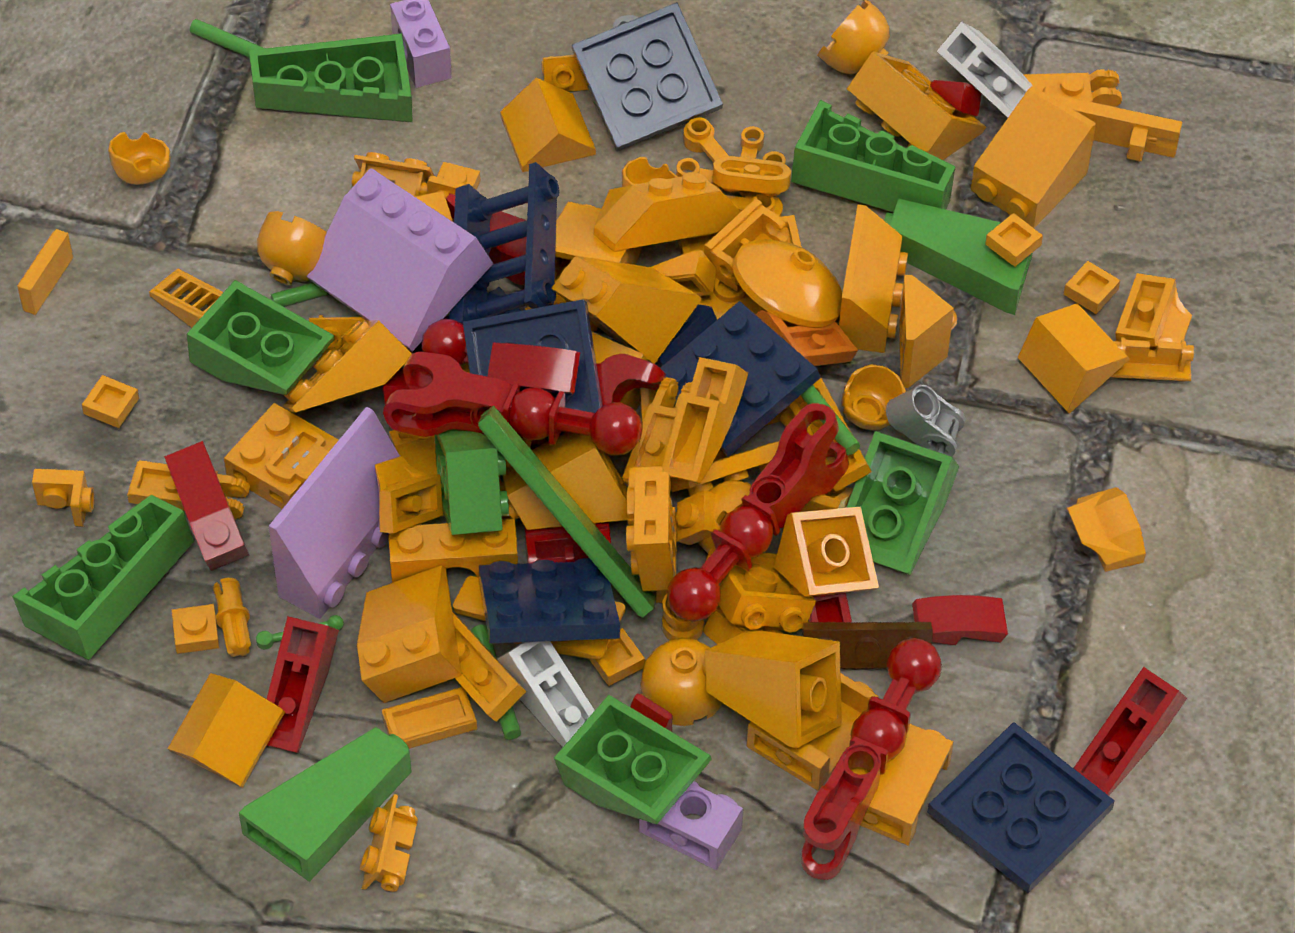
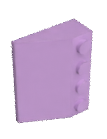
M370 168L344 196L325 235L319 261L313 271L307 275V278L367 321L379 320L408 350L413 352L422 342V336L429 325L443 319L493 265V262L475 236Z
M368 407L361 412L269 525L278 596L319 619L322 618L330 607L334 608L338 605L344 595L345 587L353 577L357 578L364 572L369 557L376 548H382L389 540V533L380 532L379 487L374 464L399 457L400 455L376 414Z

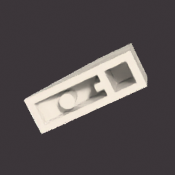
M963 22L956 27L937 50L941 56L1007 117L1010 116L1024 94L1032 86L1006 55L979 30Z
M550 641L522 642L497 658L527 691L520 700L562 747L595 711Z

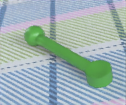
M333 615L327 621L319 624L341 630L344 621L340 616ZM269 631L259 632L256 636L257 646L263 650L271 648L274 642L281 641L283 632L271 634Z

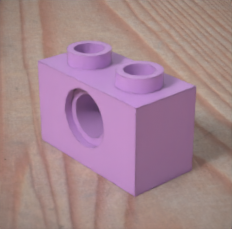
M403 0L390 4L392 34L402 33L407 70L415 88L451 79L450 47L429 0Z
M693 781L658 824L639 819V832L717 870L742 830L743 808L738 806L732 798L723 794L716 795L701 788L697 782ZM697 814L701 818L693 820L686 818L685 815Z

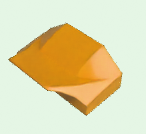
M1136 274L1115 332L1116 341H1120V337H1125V340L1150 341V346H1157L1158 341L1181 343V340L1184 341L1192 314L1178 298L1176 279Z
M403 456L374 464L379 487L380 532L396 533L443 516L441 477L439 474L421 472L410 465Z
M1115 487L1078 498L1076 504L1067 507L1081 543L1097 553L1105 572L1144 563L1146 551L1141 527L1127 495L1119 488Z

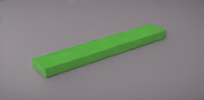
M493 405L485 411L478 422V427L637 615L643 618L652 611L656 600L651 591H642L640 578L637 575H632L631 567Z

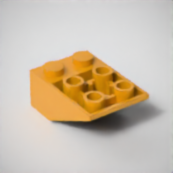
M379 320L357 321L341 337L345 341L338 351L336 349L333 351L329 349L313 365L317 372L309 380L301 378L287 395H284L288 401L282 407L290 412H299L384 385L407 362L412 353Z

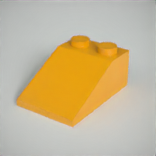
M443 565L366 592L357 641L361 680L384 703L462 676L447 573Z

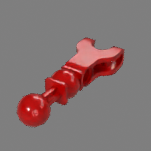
M440 319L429 325L422 336L423 352L450 356L460 366L465 363L469 364L462 323L451 319ZM624 353L610 356L601 363L596 364L603 406L607 403L621 402L625 394L635 388L657 390L659 389V384H661V381L666 376V373L657 365Z
M416 352L408 358L403 373L406 385L410 390H396L390 395L383 409L384 418L392 429L402 433L429 437L451 429L483 433L478 427V422L481 415L494 405L517 434L527 440H543L549 436V444L555 445L561 431L591 436V440L596 447L609 455H624L633 450L640 442L643 430L640 416L633 408L622 402L607 403L595 413L565 408V392L559 391L556 398L540 387L526 388L520 391L519 384L514 383L512 386L507 381L468 373L452 357L429 352ZM418 369L425 370L431 376L423 375ZM398 409L414 412L415 414L406 415L398 411Z
M811 403L799 411L784 429L773 459L751 485L750 494L742 497L743 507L734 508L725 515L720 525V531L714 529L711 532L716 550L700 568L684 569L671 579L667 589V601L670 609L680 619L695 622L705 620L712 615L720 603L721 588L719 584L732 568L738 565L749 571L753 567L750 559L759 557L768 550L772 536H777L780 533V528L784 527L787 515L800 512L814 496L830 492L849 467V459L846 449L833 441L839 431L836 414L829 406ZM816 420L826 421L813 435L808 433L807 428L812 422ZM827 457L836 458L832 464L826 465Z
M910 638L900 641L891 650L886 664L888 674L892 680L883 699L871 696L868 701V709L854 721L850 733L849 747L841 755L827 783L817 792L805 816L803 836L806 841L802 849L801 864L803 870L813 878L829 880L840 872L853 847L862 820L878 789L880 774L885 773L887 762L893 760L905 746L911 717L910 712L906 710L915 693L929 690L940 677L942 670L941 658L936 648L926 640ZM862 767L870 772L860 775L851 770ZM817 847L833 850L835 854L832 861L826 864H818L812 855Z

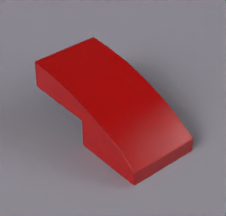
M493 342L487 377L507 381L512 386L514 383L519 384L520 388L540 387L549 393L563 391L567 394H574L580 352L552 347Z
M949 595L915 599L912 603L914 622H931L933 629L932 642L956 645L962 637L1001 643L1008 635L1002 598Z

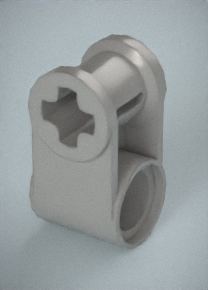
M919 385L889 400L886 406L887 419L895 430L903 433L921 447L951 457L955 454L957 448L955 439L958 431L964 427L966 417L960 409L949 404L936 394L932 388L927 385Z

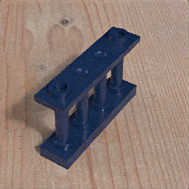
M537 162L529 164L528 186L487 199L470 184L456 188L454 223L475 236L488 256L493 247L527 238L526 254L493 264L450 310L449 319L463 324L464 321L491 317L527 305L531 309L554 305L556 292L551 288L555 280L557 197L560 190L555 177L550 175ZM528 203L527 220L490 231L492 214ZM525 272L524 290L487 301V287L490 282Z

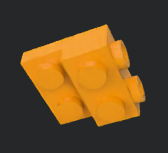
M710 548L706 560L716 550V548ZM762 553L759 557L751 558L753 567L749 571L735 565L720 583L721 596L719 607L731 624L747 627L751 630L759 629L762 626H770L789 633L803 629V623H808L816 600L814 597H804L774 568L777 556L774 553Z

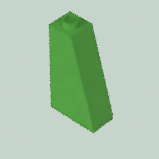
M898 198L894 213L887 212L884 221L902 235L901 252L908 253L907 263L1006 313L1015 315L1033 253L1014 267L985 245L986 235L1002 222Z
M377 727L371 729L246 805L239 812L242 834L310 882L370 818L375 809L380 807L412 772L409 747L400 737L394 734L387 735Z

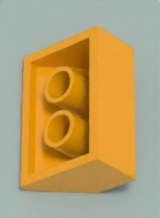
M872 51L847 87V90L857 97L855 104L870 115L877 114L883 120L881 126L886 131L896 137H904L909 142L907 147L913 145L941 160L946 159L981 135L986 129V126L974 116L958 111L930 87L931 80L906 60Z
M859 204L857 205L841 299L839 326L857 350L885 353L887 338H895L898 315L891 314L892 306L900 307L903 283H896L897 275L904 276L906 273L908 253L901 252L902 235L866 205Z

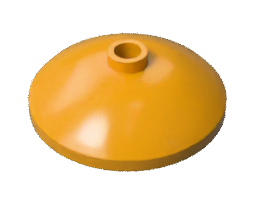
M764 239L748 242L741 246L733 259V272L736 280L745 293L766 311L785 321L805 327H825L833 324L839 318L842 290L839 282L827 266L808 250L791 243Z

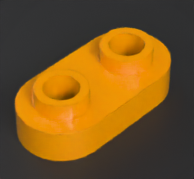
M726 156L717 159L713 163L712 180L722 190L727 192L742 190L759 192L764 196L773 197L780 195L790 187L791 169L786 164L778 161Z

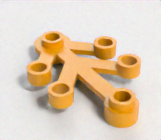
M696 117L685 125L683 143L688 150L695 153L705 152L713 163L721 157L729 156L714 139V127L707 119ZM750 126L743 129L741 132L742 152L740 157L756 159L758 151L764 145V132L760 128ZM749 138H755V139H757V140H756V141H750V140H748V139H749ZM771 151L763 156V160L778 161L786 164V158L780 152ZM684 158L677 163L676 175L678 177H682L685 174L684 170H691L704 175L708 181L720 189V186L716 185L712 180L713 170L700 168L699 163L691 158ZM742 190L738 191L742 197L726 195L740 211L744 210L754 199H758L762 202L763 206L779 217L782 216L783 204L777 196L769 197L759 192Z

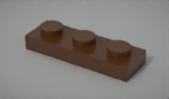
M931 622L803 623V637L840 642V668H887L888 656L900 641L917 638L932 644L933 629Z

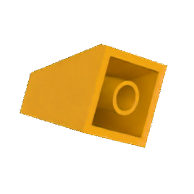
M1032 85L975 163L971 191L977 194L983 201L992 203L1009 215L1016 214L1031 227L1035 228L1087 175L1096 123Z
M568 201L556 220L554 282L556 283L562 271L570 264L575 255L636 265L643 246L613 251L593 234L601 209L588 204L582 205Z
M576 255L551 288L567 302L584 299L587 302L589 319L592 323L622 345L644 354L647 360L655 364L702 300L698 294L651 267Z
M564 432L559 435L555 445H550L548 441L532 450L593 523L628 520L627 486L622 481L623 479L610 456L596 447L591 440V436ZM513 467L506 468V475H503L504 481L500 483L501 491H507L509 515L511 518L516 520L520 517L527 530L561 527L560 522Z
M750 629L705 650L703 672L706 676V692L787 746L799 748L842 725L839 641Z

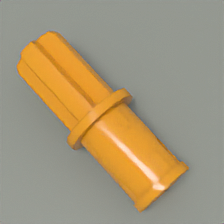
M223 578L220 580L223 592L218 582L213 586L218 606L216 622L223 630L227 653L232 657L238 655L245 656L249 653V647L251 646L247 626L250 614L248 609L243 606L240 582L234 578Z

